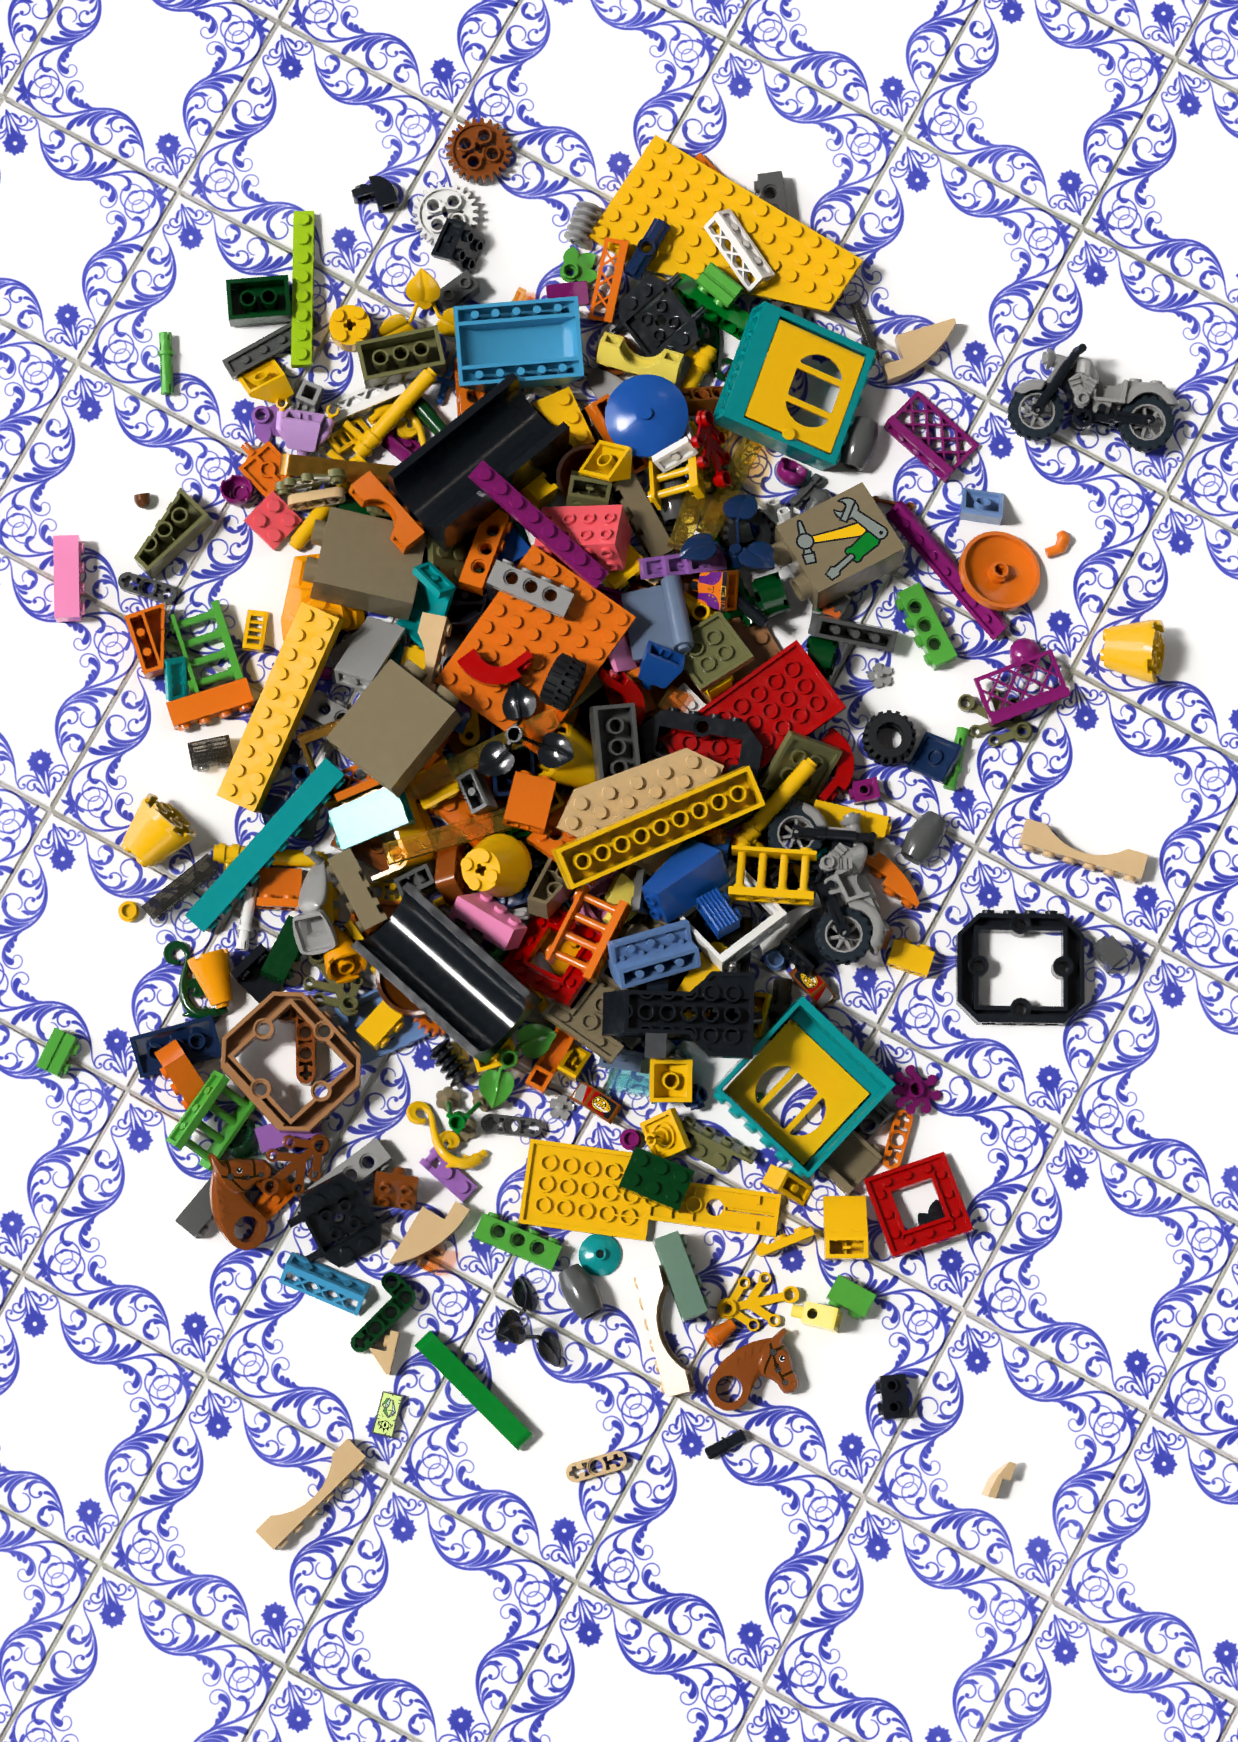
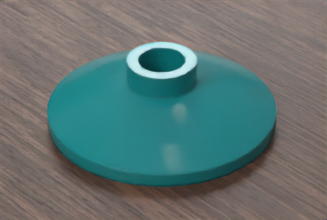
M593 1234L582 1242L579 1249V1261L588 1273L595 1276H605L612 1273L618 1267L621 1261V1249L613 1237ZM598 1250H602L604 1252V1256L602 1258H598L596 1256V1252Z

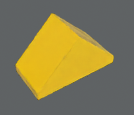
M573 1043L558 1065L557 1072L576 1082L592 1053Z

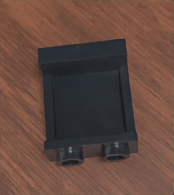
M816 910L810 914L808 921L787 940L785 938L781 940L778 948L781 956L794 964L797 971L805 974L808 978L827 962L825 957L819 953L815 943L816 926L822 917ZM831 928L828 931V937L835 936ZM837 940L829 941L834 948L838 944Z

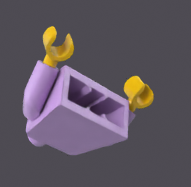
M278 398L275 402L279 408L276 418V430L282 440L285 441L288 449L297 450V455L309 456V452H315L317 447L322 446L330 437L335 423L333 419L339 415L340 408L337 407L336 413L331 414L330 408L332 405H329L326 409L328 417L325 418V414L288 409L291 405L289 398L285 399V405L282 407L281 398Z

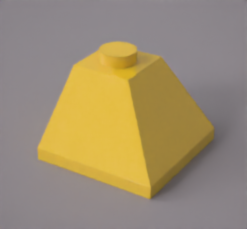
M274 358L237 377L245 391L252 398L275 403L278 398H281L282 402L294 394L285 373Z

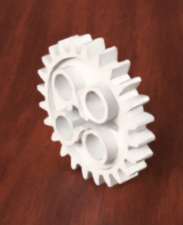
M438 182V188L436 189L430 185V192L423 189L424 197L418 195L417 200L420 203L413 204L414 208L417 209L412 211V216L416 217L412 219L413 224H418L415 227V231H421L420 238L427 236V244L433 240L435 246L442 229L434 230L432 226L436 223L444 226L447 218L459 219L467 222L471 227L477 228V222L474 220L479 219V215L476 214L478 206H473L476 200L470 199L471 192L464 194L465 187H461L458 190L457 183L453 187H449V182H446L445 187H442L441 183ZM451 200L459 202L455 207L448 205ZM431 204L439 206L435 211L428 209ZM444 212H447V218H444Z

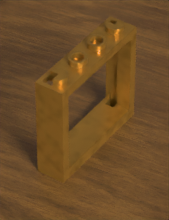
M342 718L297 735L311 773L316 769L307 743L327 736ZM379 784L338 802L335 796L331 795V798L324 804V807H329L330 809L342 805V801L350 800L363 793L379 789L382 785Z

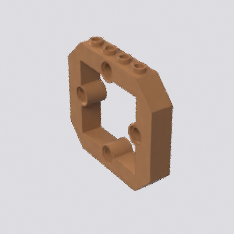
M273 991L222 1037L221 1069L281 1133L310 1134L361 1087L362 1056L359 1053L361 1048L354 1041L350 1043L345 1038L347 1033L339 1025L335 1027L330 1022L333 1018L325 1010L321 1012L316 1007L318 1002L310 994L306 996L303 992ZM291 1007L313 1029L317 1041L327 1044L347 1066L330 1083L323 1080L316 1081L310 1090L313 1099L292 1118L271 1097L273 1090L269 1081L263 1078L255 1080L236 1059L256 1039L263 1042L273 1039L276 1032L273 1023ZM268 1025L270 1027L269 1033L266 1035L259 1034L260 1026ZM322 1027H328L330 1034L327 1037H321L319 1030ZM257 1086H267V1092L264 1095L256 1094ZM319 1087H325L328 1092L326 1096L318 1097L316 1090Z

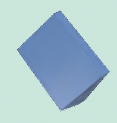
M963 488L958 519L1000 525L1003 517L1004 494Z

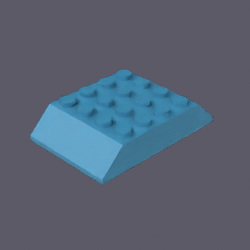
M578 296L453 306L460 388L480 392L490 391L511 373L518 377L521 389L566 385L584 377Z

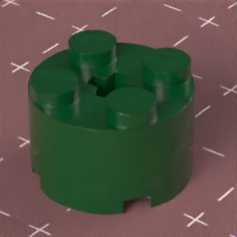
M778 572L754 579L755 582H752L751 585L756 599H761L760 602H757L760 612L768 619L791 611Z
M809 636L806 645L808 656L824 678L830 681V676L833 674L838 656L835 653L836 647L839 648L840 642Z

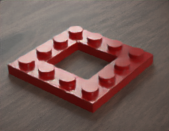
M558 908L549 919L536 915L532 917L527 925V931L519 948L512 949L503 964L531 989L570 1008L587 981L582 976V970L569 965L562 978L530 963L550 931L553 930L558 933L568 913ZM575 921L570 931L593 943L599 942L602 937L600 931L578 921ZM581 947L575 958L587 962L590 961L593 954L592 951Z
M944 1152L864 1179L865 1187L892 1259L973 1232L971 1221ZM931 1180L945 1217L905 1230L892 1193Z

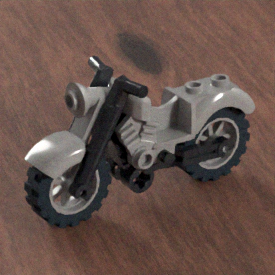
M1080 344L1073 348L1068 357L1056 354L1054 350L1047 347V351L1042 354V364H1045V370L1050 369V367L1054 368L1047 380H1027L1017 385L1011 392L1013 398L1008 406V421H1010L1012 430H1015L1018 436H1022L1025 440L1029 441L1047 439L1060 427L1064 418V405L1061 402L1060 396L1056 394L1059 392L1058 389H1061L1066 395L1068 413L1072 414L1069 420V428L1074 433H1082L1090 425L1118 428L1121 439L1127 443L1128 447H1133L1138 452H1151L1152 450H1158L1166 444L1172 436L1175 427V419L1171 409L1178 405V401L1173 393L1165 387V384H1162V381L1142 382L1141 379L1131 378L1129 381L1124 379L1121 384L1115 386L1103 384L1099 381V376L1093 363L1088 359L1078 358L1080 354L1086 351L1087 346L1085 344ZM1032 398L1033 406L1030 407L1024 402ZM1047 405L1049 406L1051 412L1045 411ZM1021 407L1029 412L1021 416ZM1041 415L1051 416L1047 424ZM1030 417L1032 419L1030 426L1023 419ZM1160 419L1161 423H1155V421ZM1039 420L1042 426L1033 427L1034 422ZM1151 426L1161 427L1157 435L1155 434ZM1146 430L1149 431L1152 438H1144ZM1134 431L1141 432V435L1138 436Z
M803 803V807H789V809H783L778 815L773 817L768 829V844L770 848L791 849L792 846L803 848V845H807L806 847L817 851V855L824 846L831 847L828 853L816 861V865L810 864L809 876L811 875L812 878L809 877L808 889L818 894L822 908L826 912L816 926V947H818L819 953L827 961L835 962L834 964L836 965L856 963L867 954L868 950L877 956L884 943L886 932L890 929L886 920L881 919L879 914L881 910L877 901H872L869 891L864 893L857 884V875L861 873L866 864L867 854H874V842L877 835L875 832L862 833L860 827L861 813L855 814V812H850L843 816L840 824L845 828L828 827L826 819L818 809L810 804ZM795 821V825H793L792 829L786 825L790 822ZM798 822H802L806 826L801 827L800 825H798ZM782 828L789 832L790 835L780 836ZM791 839V842L789 846L786 847L782 843V840ZM789 860L788 863L801 865V860ZM830 928L833 930L835 936L828 937V931ZM837 940L838 944L834 948L829 941ZM850 940L852 941V943H853V945H854L853 948H851V946H850V944H849V941H850ZM843 944L848 950L843 951L839 950V948Z

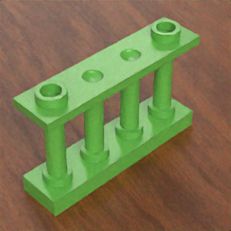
M219 600L210 602L212 608L208 609V612L177 621L175 614L170 615L172 621L168 623L172 634H177L183 656L186 657V666L191 678L187 682L191 692L195 691V693L200 692V687L231 678V680L244 678ZM211 619L212 621H217L218 628L215 631L183 641L180 629ZM216 639L218 641L223 640L225 647L221 648V651L189 660L187 648ZM223 658L224 660L229 659L231 667H228V670L201 679H195L192 668Z
M216 1070L212 1072L166 1139L167 1142L180 1150L186 1146L202 1158L199 1165L209 1171H212L208 1154L213 1153L220 1160L245 1121L256 1109V1106L246 1095L243 1098L227 1086L230 1079ZM220 1093H223L238 1104L232 1116L215 1104ZM209 1110L226 1122L220 1133L202 1121ZM196 1128L214 1140L207 1151L190 1139Z

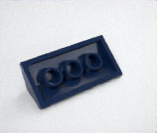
M212 1015L129 1037L140 1078L161 1073L159 1069L162 1068V1065L154 1053L175 1039L191 1064L221 1057V1045Z

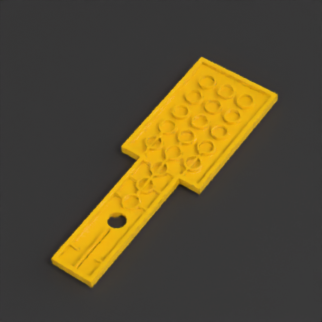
M530 1139L518 1224L646 1241L648 1220L776 1237L781 1194L690 1182L677 1213L619 1188L632 1152ZM712 1199H717L723 1204V1211L717 1216L710 1215L706 1209L707 1203Z

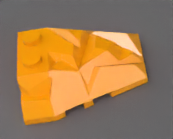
M319 554L295 556L281 616L283 641L287 636L301 602L344 620L341 630H345L346 634L354 633L361 628L365 621L364 610L310 598L313 583L302 581L307 556L319 559Z

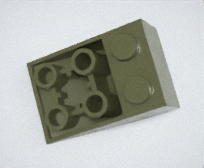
M572 470L565 506L608 505L612 482L580 475L578 471Z

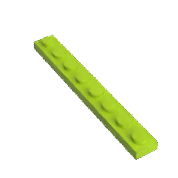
M294 211L292 368H313L314 211Z

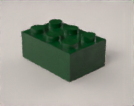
M288 275L226 280L228 316L231 327L292 322Z
M635 1146L619 1188L678 1213L695 1171Z

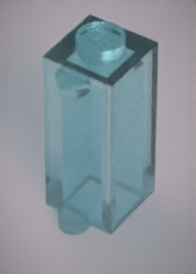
M610 1067L605 1095L609 1096L611 1091L649 1098V1074Z

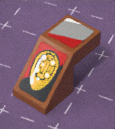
M796 968L789 972L797 986L809 996L820 1011L836 998L828 984L817 972L813 973L809 978L805 974L798 972Z
M583 1081L579 1083L570 1097L572 1101L588 1109L595 1116L609 1124L613 1122L622 1108L620 1104Z

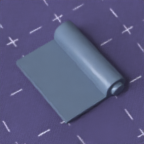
M669 575L662 578L661 585L621 593L623 608L636 617L628 629L634 662L642 660L649 640L679 653L691 651L694 647V640L682 579L679 575Z

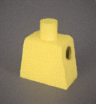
M623 873L616 875L603 900L613 905L623 900L631 906V899L634 895V882ZM631 909L625 923L630 921L637 912ZM607 912L602 919L605 924L609 923L612 917L611 913Z
M807 1301L805 1306L793 1304L791 1317L801 1319L803 1325L834 1333L839 1331L843 1314L839 1308ZM817 1312V1317L811 1318V1314Z

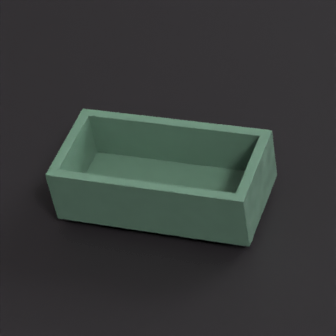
M678 1231L654 1239L653 1244L659 1261L664 1266L667 1274L669 1288L682 1323L706 1315L710 1304L707 1296H702L700 1288L703 1285L699 1274L694 1275L693 1268H695V1263L692 1255H687L685 1251L688 1245L684 1234L680 1235Z

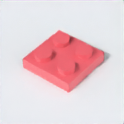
M271 491L243 521L274 550L302 522V519L293 510L288 509V505L274 491Z

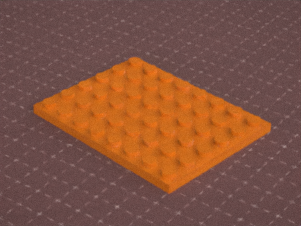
M532 545L516 568L521 570L524 567L534 572L533 576L537 578L544 576L553 581L552 584L560 587L562 584L572 589L571 593L575 597L565 619H561L499 591L434 682L438 685H443L462 702L470 706V708L506 732L509 727L519 720H508L502 709L505 694L511 685L504 687L482 685L471 679L462 670L457 661L472 649H475L484 662L491 666L501 667L508 665L529 650L534 657V660H532L533 665L525 671H522V669L518 671L523 678L518 683L534 694L537 700V708L531 717L523 718L522 723L518 727L526 732V737L542 743L546 733L555 732L636 617L535 545ZM511 574L507 583L515 584L518 581V576ZM528 583L525 589L527 592L533 593L537 590L538 586L535 583ZM553 591L545 594L547 601L551 602L557 598V594ZM562 653L586 663V672L571 705L564 712L540 701V693L547 675L556 658ZM527 741L522 743L535 754L541 748Z

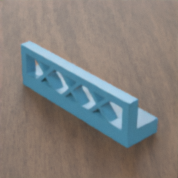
M294 1252L288 1258L279 1281L283 1285L356 1316L360 1313L364 1299L371 1286L314 1261L310 1264L306 1257ZM290 1272L296 1275L298 1280L293 1281L286 1278L287 1273ZM307 1282L315 1283L318 1288H309ZM332 1290L338 1297L333 1298L326 1291ZM351 1298L358 1301L357 1307L349 1305L346 1299Z

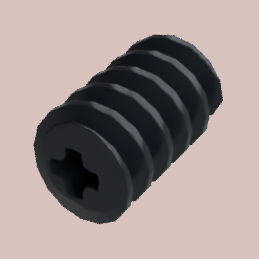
M447 1039L434 1047L429 1053L433 1052L430 1059H438L435 1066H442L440 1073H447L445 1076L446 1081L453 1079L450 1086L455 1087L472 1074H467L470 1069L469 1066L462 1067L465 1062L464 1059L457 1061L460 1053L452 1054L455 1046L447 1047L450 1041Z

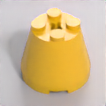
M1152 619L1112 626L1109 629L1104 628L1103 641H1105V646L1100 651V661H1104V666L1107 669L1145 682L1157 683L1158 678H1156V675L1162 672L1165 654V644H1163V636H1161V632L1165 630L1163 621Z
M562 721L556 729V733L563 735L570 742L574 758L558 768H547L538 759L536 767H539V773L536 772L535 776H548L553 781H557L556 784L574 788L595 782L592 742L571 724Z
M151 793L147 794L142 800L121 845L128 853L132 852L137 857V862L145 868L148 865L155 867L190 843L196 836V832H191L189 829L191 823L175 807L169 803L159 802L157 795Z
M505 833L493 834L482 839L461 860L460 864L462 876L470 889L499 898L519 893L526 886L530 870H532L531 856L522 841Z

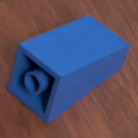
M689 838L683 842L641 889L651 917L656 921L660 920L668 924L695 906L697 897L716 887L720 889L731 879L721 850Z

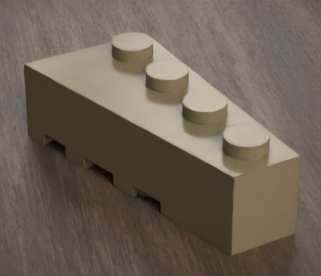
M631 474V479L620 480L612 484L611 495L617 505L623 504L631 529L648 557L674 554L677 544L673 536L667 534L665 523L661 517L658 518L653 503H650L645 490L641 483L638 482L635 474Z
M548 858L527 897L529 913L545 919H549L577 889H567L557 863L551 858Z
M348 848L328 858L329 865L326 868L331 878L334 876L337 878L339 883L336 884L340 895H345L349 901L345 904L351 915L355 913L358 919L355 924L360 933L365 932L366 936H369L380 929L387 922L388 918L385 912L383 913L377 897L374 896L372 888L366 877H364L354 854Z

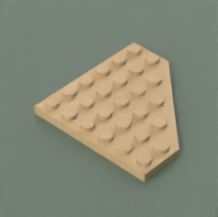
M684 748L573 790L556 828L579 838L719 777L724 765L688 748ZM684 841L632 864L655 873Z

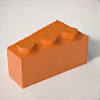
M165 603L124 616L146 680L165 674L166 606Z
M175 1039L154 1054L162 1065V1068L159 1070L166 1080L168 1078L172 1080L173 1084L170 1087L176 1096L181 1094L184 1099L181 1103L187 1110L205 1083Z

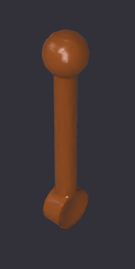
M873 496V499L875 500L876 504L878 502L889 505H895L897 503L895 501L880 499L878 496ZM912 502L906 504L911 511L914 509Z

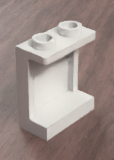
M690 421L682 439L651 456L653 463L663 473L699 453L698 448H693L691 444V437L694 434Z

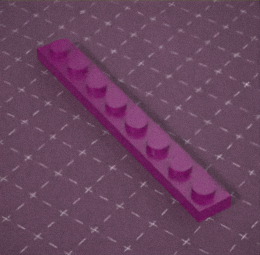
M484 460L470 473L469 479L593 588L596 589L609 574L605 568Z
M902 500L897 502L886 516L992 640L998 638L1009 627V624L997 610H992L979 604L967 593L961 582L959 567L907 505Z

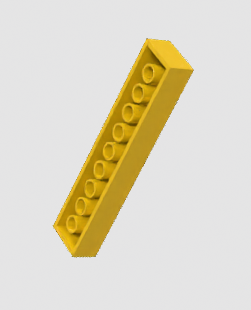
M301 602L217 792V796L252 812H261L344 620Z
M742 766L551 849L567 889L572 890L766 804L750 766Z

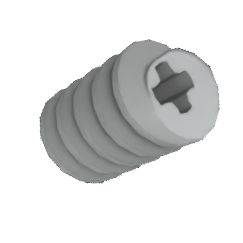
M579 201L576 204L577 209L573 211L574 216L570 218L571 223L567 225L568 231L564 233V237L573 245L585 249L587 245L583 241H590L586 233H593L589 226H596L592 218L599 219V215L595 211L601 212L602 209L591 202Z

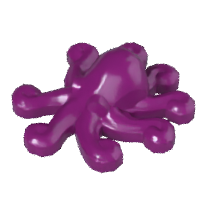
M908 1065L905 1069L906 1074L911 1078L905 1077L902 1072L895 1073L894 1080L897 1083H903L892 1088L894 1095H900L895 1100V1105L898 1108H902L906 1102L912 1100L913 1102L906 1106L907 1114L912 1115L915 1113L916 1107L923 1102L924 1105L921 1106V1112L924 1114L931 1111L929 1098L934 1101L941 1098L940 1091L936 1090L933 1092L928 1088L937 1083L936 1076L931 1074L926 1081H923L919 1074L915 1072L913 1065Z

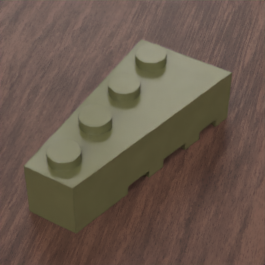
M181 487L176 493L177 496L173 502H170L166 508L167 511L161 520L159 519L151 535L147 537L134 557L137 565L151 579H154L213 523L209 514Z

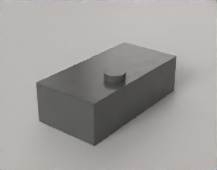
M635 703L588 707L595 781L641 765Z

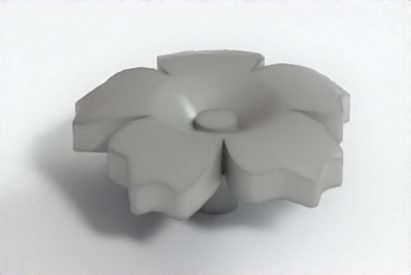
M875 663V666L872 667L873 671H868L867 677L870 681H874L873 687L879 688L883 684L889 686L892 683V677L889 676L893 672L891 667L884 666L882 669L881 663Z
M564 1094L558 1096L557 1100L552 1098L549 1101L550 1108L553 1109L549 1113L551 1117L557 1119L561 1117L563 1121L568 1120L570 1116L568 1111L574 1110V1104L571 1101L567 1102L568 1097Z

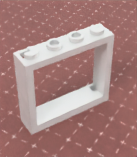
M737 862L727 869L731 880L721 887L720 891L736 880ZM745 870L744 885L746 887H755L757 882ZM759 902L771 916L721 954L690 924L692 941L723 972L729 967L731 961L732 964L734 961H738L787 924V913L779 904ZM696 905L673 921L685 920L687 916L697 910Z

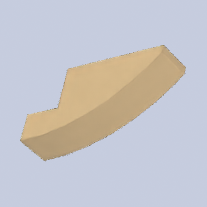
M955 318L896 335L894 342L900 359L883 364L882 371L887 385L900 381L925 366L945 345L955 327Z
M455 1201L446 1218L443 1219L422 1206L391 1258L390 1264L393 1266L416 1260L438 1248L460 1228L471 1213V1210Z

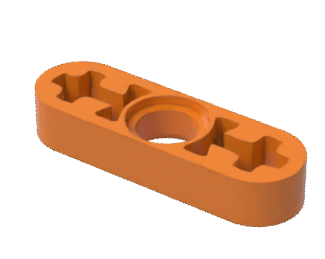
M905 1109L897 1111L894 1115L883 1153L882 1164L888 1170L900 1166L913 1123V1115L907 1114ZM902 1114H906V1119H909V1122H905L903 1125V1129H907L906 1133L902 1130H894V1126L899 1128L900 1120L897 1117H901ZM894 1134L902 1135L904 1139L902 1145L896 1146L892 1143L891 1138ZM889 1146L892 1149L901 1150V1153L896 1152L895 1159L898 1160V1163H894L892 1166L886 1160V1157H890L893 1151L888 1150Z

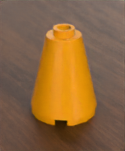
M333 926L338 938V945L323 953L326 975L329 980H335L338 984L349 983L359 977L358 974L362 969L365 971L367 961L351 947L353 942L339 927Z
M228 948L202 954L198 959H195V957L188 959V966L211 1006H216L217 1009L229 1006L228 1002L232 1001Z

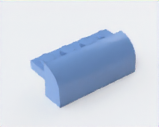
M687 919L607 942L609 957L607 958L608 966L615 983L622 990L701 967L699 947L692 942L690 922Z

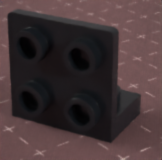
M447 218L431 255L436 259L451 262L462 273L468 270L471 274L480 252L483 250L485 240L467 222Z
M261 943L230 972L232 977L258 1003H261L270 993L278 991L282 987L260 976L261 969L269 955L267 949Z

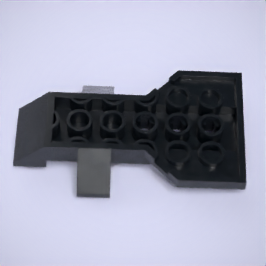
M712 971L690 992L668 991V976L647 982L646 990L604 992L602 1036H645L644 1058L666 1059L667 1036L690 1037L709 1058L753 1059L755 973ZM686 1010H691L695 1017L687 1019L686 1016H683V1013H686ZM708 1010H712V1013L717 1017H713V1020H708V1017L704 1014H708ZM729 1011H734V1015H738V1018L731 1021L729 1017H726V1014H729Z

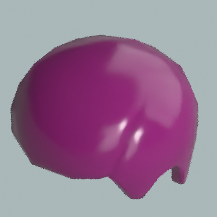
M782 457L776 468V474L782 483L787 486L796 487L803 484L807 477V469L788 458Z
M231 475L229 479L222 480L220 486L223 499L233 506L247 503L252 498L254 491L251 481L245 476Z
M1017 639L1010 647V664L1041 653L1039 645L1033 639ZM1023 664L1019 671H1032L1033 667Z

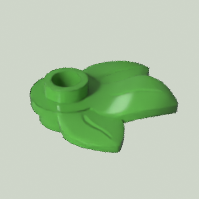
M574 246L564 253V264L560 268V276L564 281H587L588 284L597 279V273L592 270L595 263L594 253L579 254ZM572 270L574 274L569 276L566 272Z

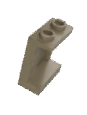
M858 1129L856 1131L853 1130L818 1167V1170L846 1196L858 1186L883 1158L880 1155L882 1151L875 1144L870 1145L865 1141L867 1137Z

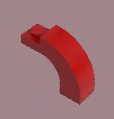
M472 649L457 662L462 670L474 681L485 686L504 687L523 679L518 671L521 669L525 671L531 667L534 657L527 650L508 665L496 667L484 662L475 649Z
M601 668L597 675L603 683L621 693V704L635 703L638 730V726L643 723L645 716V701L642 692L626 672L623 671L619 675L611 669L608 672Z
M832 727L822 738L821 742L838 747L843 753L835 765L834 778L818 797V800L829 801L830 803L838 795L837 789L843 794L847 791L854 772L852 750L846 739Z

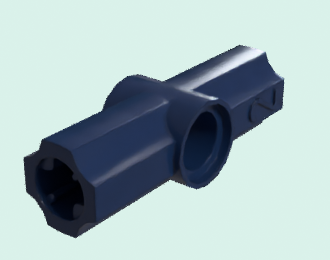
M655 218L645 236L638 242L637 249L627 264L624 273L635 280H641L651 261L656 258L659 247L671 229L670 225L661 219ZM645 246L653 247L649 253L642 251Z

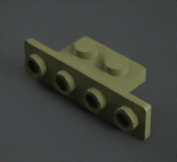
M681 1115L680 1121L684 1130L694 1135L690 1144L691 1147L686 1152L687 1154L722 1172H725L733 1155L749 1164H753L757 1153L751 1147L742 1146L736 1143L733 1138L723 1136L713 1128L697 1123L694 1118Z

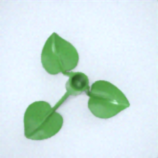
M526 1024L517 1032V1039L520 1043L514 1051L509 1048L498 1050L497 1058L502 1066L499 1067L498 1071L494 1069L487 1070L479 1079V1090L490 1107L496 1108L501 1105L514 1088L513 1075L507 1071L502 1072V1070L513 1067L517 1063V1055L520 1048L522 1053L528 1058L536 1059L543 1056L556 1037V1033L552 1029L542 1024Z

